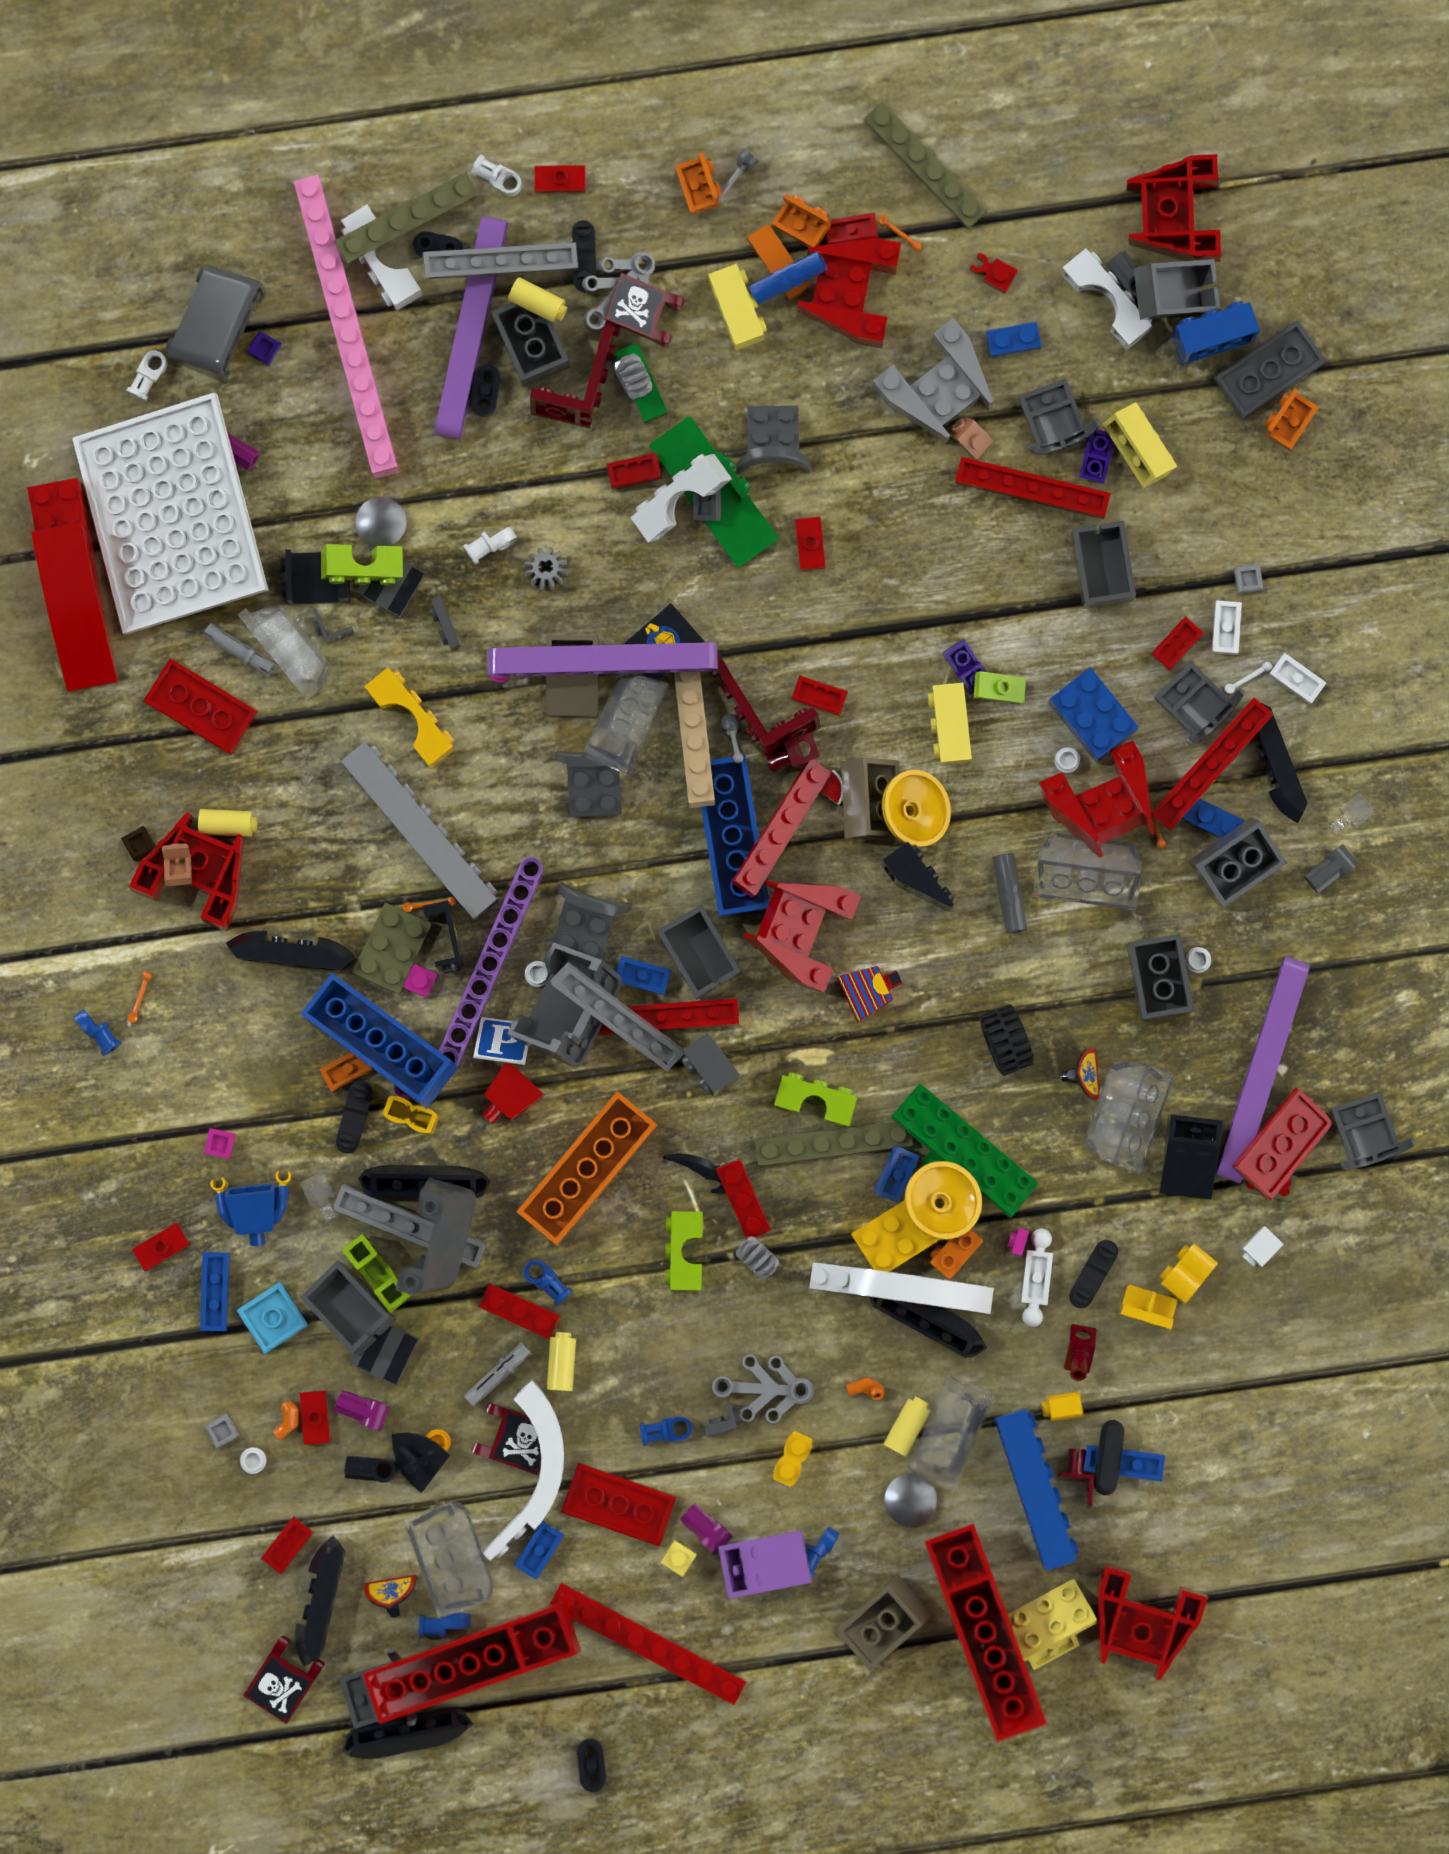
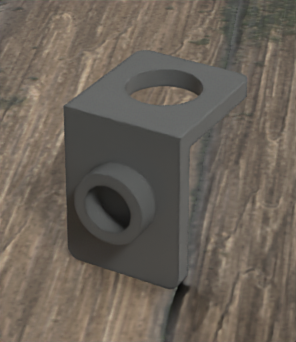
M316 608L312 609L317 621L313 622L318 637L323 635L328 645L355 634L352 626L328 635Z

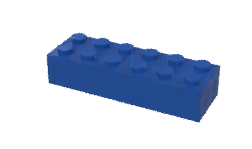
M743 755L741 763L734 762L733 757L710 760L715 805L703 806L701 810L719 919L764 912L769 904L767 886L762 884L756 896L750 897L731 883L759 838L746 756Z
M333 973L330 974L300 1013L307 1021L426 1109L458 1069L450 1059Z
M1021 1408L994 1417L1043 1568L1048 1571L1077 1561L1075 1557L1076 1554H1079L1075 1539L1069 1538L1067 1529L1071 1528L1066 1513L1060 1512L1058 1504L1062 1503L1059 1490L1056 1487L1052 1488L1050 1479L1054 1478L1051 1466L1048 1462L1044 1463L1041 1455L1045 1453L1041 1437H1035L1033 1428L1037 1427L1033 1413L1027 1412L1025 1408Z

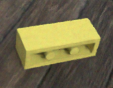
M734 264L708 274V281L735 351L763 341V332L767 331L763 317H757L755 308L758 307L752 293L748 294L745 285L749 284L744 269L739 270L738 265Z
M1136 402L1114 413L1102 424L1143 488L1165 478L1178 467Z
M964 683L932 686V693H927L929 709L934 708L935 718L930 719L932 734H937V744H933L934 759H939L940 766L970 763L972 755Z

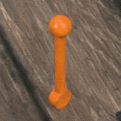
M886 215L879 216L878 223L881 226L886 225L911 244L913 250L920 251L922 249V244L919 241H914L888 221Z
M1152 816L1154 832L1158 840L1157 847L1164 849L1167 846V842L1162 839L1156 820Z
M450 896L447 898L451 906L456 904L455 897ZM447 900L413 905L407 902L403 905V910L411 913L414 909L423 908L422 906Z
M145 971L142 974L143 982L133 1011L127 1017L131 1023L138 1021L137 1012L147 983L152 978V974L149 971Z

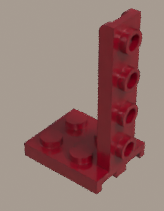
M607 321L605 322L584 400H580L573 394L566 393L564 396L555 394L551 389L544 387L539 389L532 388L530 394L531 415L590 429L594 408H599L603 393L599 392L601 383L606 384L609 369H605L607 360L612 361L615 351V346L612 345L613 337L619 336L621 327Z
M717 653L718 670L710 672L715 679L717 677L721 679L724 684L720 687L727 700L733 699L736 707L733 709L740 721L746 720L750 727L746 729L747 733L754 743L757 741L760 743L766 757L776 755L786 749L785 742L807 733L812 734L821 728L819 715L814 707L799 710L794 714L793 719L786 723L781 721L771 728L772 731L767 733L720 654Z

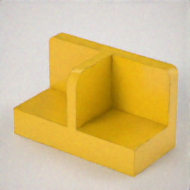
M1128 1285L1119 1314L1171 1330L1177 1299Z

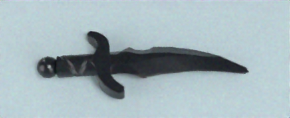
M677 1153L663 1156L665 1160L688 1167L706 1180L718 1181L720 1186L711 1189V1193H718L724 1190L716 1168L720 1165H713L709 1160L690 1154Z

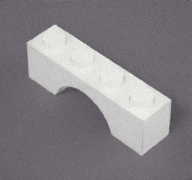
M365 205L341 220L344 227L341 229L343 236L376 219L369 206ZM375 250L358 258L361 264L366 262L370 268V271L367 273L374 285L380 284L384 290L381 296L388 307L393 305L395 310L398 311L422 296L421 289L408 268L392 269L383 265L375 256Z
M1084 249L1062 268L1061 275L1077 293L1087 290L1097 291L1104 294L1112 302L1115 310V321L1110 332L1127 351L1150 332L1152 328L1150 322L1152 320H1140L1139 309L1134 305L1135 300L1127 290L1124 292L1117 285L1119 283L1118 279L1112 272H1106L1101 266L1102 261L1096 253H1090L1087 249Z
M701 454L691 461L692 467L687 471L684 469L672 477L674 482L668 487L667 485L660 487L654 492L656 497L650 502L646 500L636 507L637 512L630 518L647 542L659 540L677 525L674 513L675 505L678 498L685 491H694L703 497L712 495L732 479L715 454L707 456Z

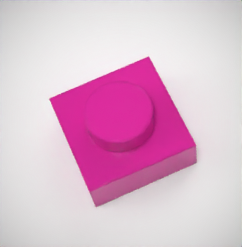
M413 964L403 988L428 998L438 975Z
M209 1128L204 1154L231 1159L236 1134Z
M1018 1228L1016 1233L1011 1232L1007 1247L1012 1248L1010 1254L1022 1256L1029 1233L1028 1230Z

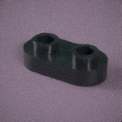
M428 231L418 233L413 240L414 251L421 258H423V252L446 251L449 245L454 246L455 250H464L459 239ZM424 240L430 241V245L428 247H422L421 242Z
M491 365L479 367L474 376L471 407L473 412L480 417L491 416L497 408L501 379L498 370ZM491 376L493 378L492 382L489 384L484 383V377ZM482 401L489 403V406L485 409L479 405Z
M587 1738L577 1748L580 1784L588 1792H598L606 1783L603 1746L598 1740ZM587 1747L595 1749L593 1756H588L585 1753ZM591 1773H595L598 1776V1781L592 1783L589 1781L588 1776Z

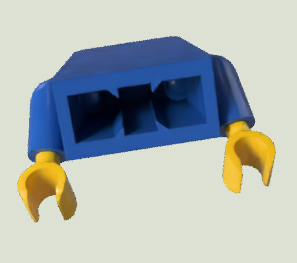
M279 1171L276 1172V1182L279 1184L277 1187L276 1183L228 1188V1181L223 1177V1185L220 1188H216L215 1180L210 1182L211 1188L217 1192L215 1200L218 1215L230 1228L235 1229L237 1235L249 1234L251 1246L265 1244L264 1232L273 1231L274 1224L281 1221L288 1207L289 1188L287 1185L291 1182V1173L289 1171L288 1179L285 1181L279 1180Z

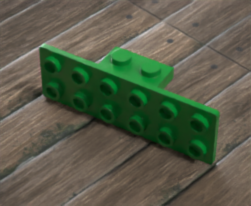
M688 416L650 443L653 453L658 454L659 461L671 477L681 470L685 469L687 471L692 467L691 461L701 454L704 456L715 454L732 479L721 488V520L704 521V523L737 568H740L779 540L778 535L751 500L750 492L748 491L751 487L743 475L737 476L733 470L736 466L728 455L723 456L720 451L716 452L691 416ZM687 490L683 494L693 506V491Z
M922 1084L916 1086L891 1116L895 1122L930 1150L921 1161L924 1166L933 1162L945 1161L963 1167L974 1177L981 1194L1010 1218L1038 1185L1034 1178Z

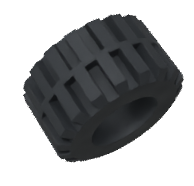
M1011 1004L980 1015V1025L996 1068L1003 1076L1033 1065L1034 1056L1027 1034L1016 1009Z

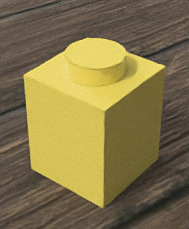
M675 1539L661 1563L683 1577L697 1553Z

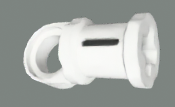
M483 155L476 159L471 170L472 176L478 175L490 182V185L501 190L505 196L513 197L519 194L522 189V182L516 172L501 164L497 166L485 160ZM507 178H514L517 180V186L513 190H507L503 187L504 181Z
M158 351L148 352L136 370L138 374L133 384L126 391L141 400L147 401V394L153 382H157L159 376L167 369L168 364L165 356ZM152 357H160L162 360L161 367L157 370L150 369L148 366L149 360Z
M508 527L491 538L483 532L480 538L469 545H463V547L476 565L479 563V559L492 551L494 553L497 550L502 551L510 547L517 541L518 537L512 528Z

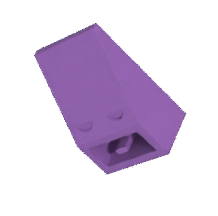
M802 1530L718 1547L728 1599L812 1583Z

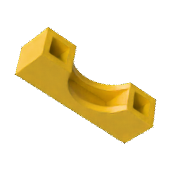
M387 667L364 687L382 710L393 707L402 708L409 711L416 718L418 735L413 747L429 768L432 769L455 750L451 744L455 740L446 729L442 732L435 725L438 720L429 709L425 712L419 704L422 700L413 689L410 692L407 691L403 686L406 681L397 670L392 672Z

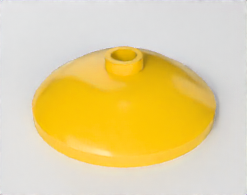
M908 770L892 778L885 788L882 798L884 820L891 833L904 844L909 842L911 846L916 844L917 847H925L941 839L950 823L951 806L944 787L934 776L921 770Z
M938 1161L923 1166L914 1173L905 1190V1208L911 1222L923 1234L935 1239L949 1240L962 1236L975 1225L981 1213L982 1196L976 1180L966 1169L955 1163ZM935 1200L941 1201L942 1208L936 1207Z

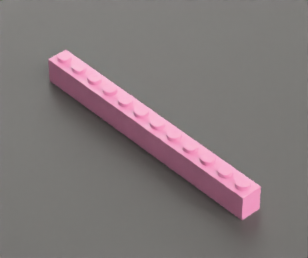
M319 175L294 181L374 479L399 473L342 257L334 244L336 235Z

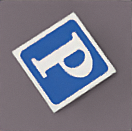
M481 1017L473 1058L525 1065L528 1046L507 1035L512 1021Z

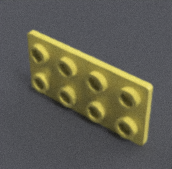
M1074 1579L1007 1614L1024 1661L1028 1660L1033 1670L1080 1646L1075 1634L1097 1623L1093 1611Z

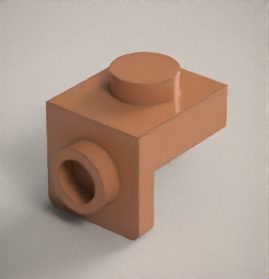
M966 417L957 420L949 432L950 439L957 441L971 458L975 460L993 442L975 420Z
M188 844L162 846L166 886L192 884L191 855Z

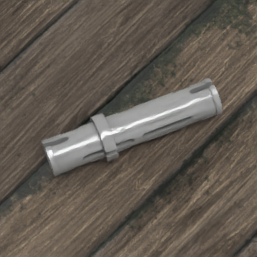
M213 623L206 628L203 634L204 638L239 658L245 666L255 668L266 677L273 673L276 663L258 653V649L255 647L250 648Z
M520 1342L506 1357L502 1356L499 1359L500 1362L463 1396L473 1407H476L509 1374L513 1375L516 1372L515 1369L531 1356L532 1352Z

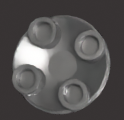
M376 497L366 501L360 507L356 515L355 525L360 538L369 546H391L404 536L407 520L403 508L396 501L387 497Z
M903 1474L889 1484L885 1492L884 1502L888 1514L894 1521L904 1526H917L926 1522L933 1515L937 1504V1496L934 1487L926 1478L917 1474Z

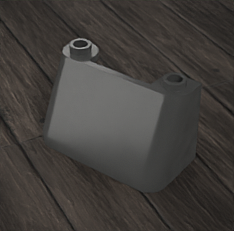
M208 265L205 269H200L196 278L198 285L174 338H169L165 351L168 352V359L226 384L231 373L228 371L230 362L234 360V351L252 311H256L257 306L254 302L262 303L266 290L262 282Z
M553 942L544 959L546 968L551 974L530 1016L520 1015L511 1022L507 1035L562 1063L577 1068L585 1061L603 1023L552 986L551 979L569 962L615 998L621 988L622 980L620 975L603 960Z
M432 1178L427 1180L421 1190L418 1201L419 1213L423 1217L435 1221L426 1256L422 1255L420 1261L415 1265L406 1264L405 1269L398 1278L396 1291L417 1294L445 1290L455 1283L477 1199L472 1190Z

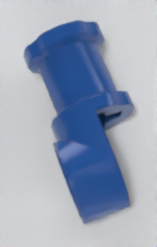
M82 1009L73 1016L84 1033L88 1034L90 1038L95 1039L102 1050V1056L113 1052L122 1044L121 1040H117L109 1030L108 1022L96 1026L85 1009Z
M535 1259L525 1265L523 1271L525 1279L529 1283L535 1284L540 1291L544 1290L555 1301L554 1305L556 1307L573 1291L557 1278V1274L544 1261ZM531 1265L541 1266L543 1270L541 1278L535 1279L531 1277L529 1273Z
M683 1416L662 1419L659 1423L647 1425L644 1422L640 1423L643 1446H648V1443L663 1440L665 1443L684 1440L693 1431L691 1421ZM679 1420L685 1421L688 1425V1431L683 1436L676 1435L673 1430L674 1424ZM660 1431L657 1434H649V1432Z
M831 1527L826 1529L817 1547L807 1542L805 1544L810 1575L813 1577L816 1574L814 1571L820 1559L831 1551L840 1535V1532Z
M449 1613L442 1615L441 1618L419 1616V1639H423L424 1636H440L441 1639H446V1629L471 1628V1614Z

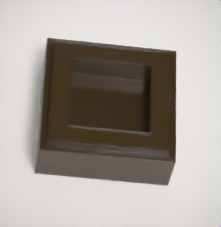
M141 826L121 838L133 861L149 854L156 847L145 826Z

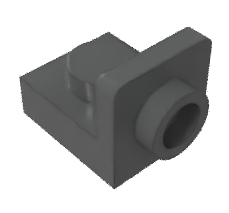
M731 1403L726 1404L729 1420H724V1416L709 1419V1425L704 1426L706 1435L710 1436L737 1429L736 1423L741 1422L738 1407L732 1408Z

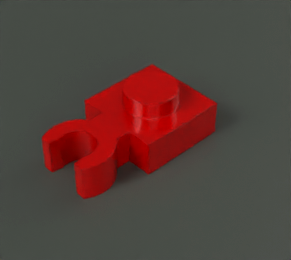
M978 253L976 258L983 262V266L976 267L971 265V272L977 275L985 274L984 283L1006 294L1018 270L997 258L991 264L984 254Z

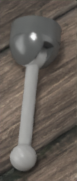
M742 149L736 159L738 169L721 190L722 196L718 197L719 204L722 203V197L742 171H751L759 162L744 149Z
M728 714L720 721L721 730L726 736L731 737L735 753L733 756L734 762L741 763L743 755L739 752L736 738L741 731V721L737 715Z

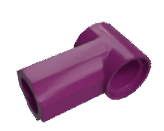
M227 431L235 464L249 472L257 462L260 452L232 436Z
M342 1390L334 1411L358 1420L364 1426L381 1431L390 1406L370 1398L367 1400Z
M696 1503L679 1519L690 1531L699 1537L698 1540L715 1556L719 1553L718 1547L726 1545L733 1537L717 1520L714 1521Z

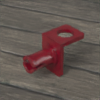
M807 733L785 742L786 750L767 757V763L771 771L776 772L791 764L792 767H803L806 762L818 758L820 754L813 735ZM803 741L807 742L811 749L810 753L805 757L799 745Z
M1071 1324L1064 1369L1070 1370V1377L1073 1380L1082 1381L1086 1379V1375L1090 1372L1096 1347L1097 1329ZM1076 1333H1087L1090 1338L1081 1339L1077 1337Z
M1071 1448L1068 1450V1472L1058 1473L1056 1480L1087 1482L1086 1508H1091L1094 1475H1086L1084 1473L1086 1450L1079 1449L1076 1459V1448Z

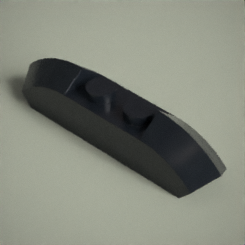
M1263 704L1267 709H1269L1272 712L1270 706ZM1273 715L1249 744L1254 742L1259 744V746H1256L1258 756L1261 761L1265 760L1268 767L1265 773L1269 784H1274L1275 789L1268 791L1272 801L1285 816L1298 823L1308 803Z
M252 931L238 935L226 942L235 957L244 961L342 972L356 959L355 955L343 945L319 937L317 945L313 946V941L298 940L297 944L287 943V938L272 937V940L268 941L267 931Z
M383 1165L364 1170L358 1178L364 1193L371 1197L419 1198L427 1180L432 1178L472 1190L477 1199L484 1195L491 1182L481 1171L461 1166Z
M870 1297L873 1307L964 1358L975 1357L987 1349L982 1337L972 1325L943 1307Z
M334 1535L327 1539L317 1550L308 1572L317 1574L316 1579H311L308 1593L312 1594L310 1605L306 1604L304 1608L303 1620H307L306 1625L296 1623L295 1628L296 1650L303 1667L321 1657L325 1647L346 1553Z
M454 1707L417 1715L416 1723L408 1726L407 1718L356 1728L347 1734L342 1752L348 1756L360 1759H378L436 1747L458 1738L473 1725V1722L464 1710Z

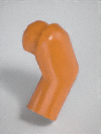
M864 1377L845 1385L850 1397L861 1392L876 1401L884 1397V1387L882 1384L870 1377Z
M286 1401L282 1404L283 1422L272 1431L280 1441L297 1428L299 1424V1409L291 1401Z

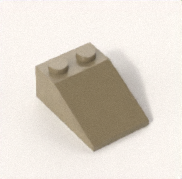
M898 1575L842 1624L836 1632L871 1671L927 1622L933 1614Z

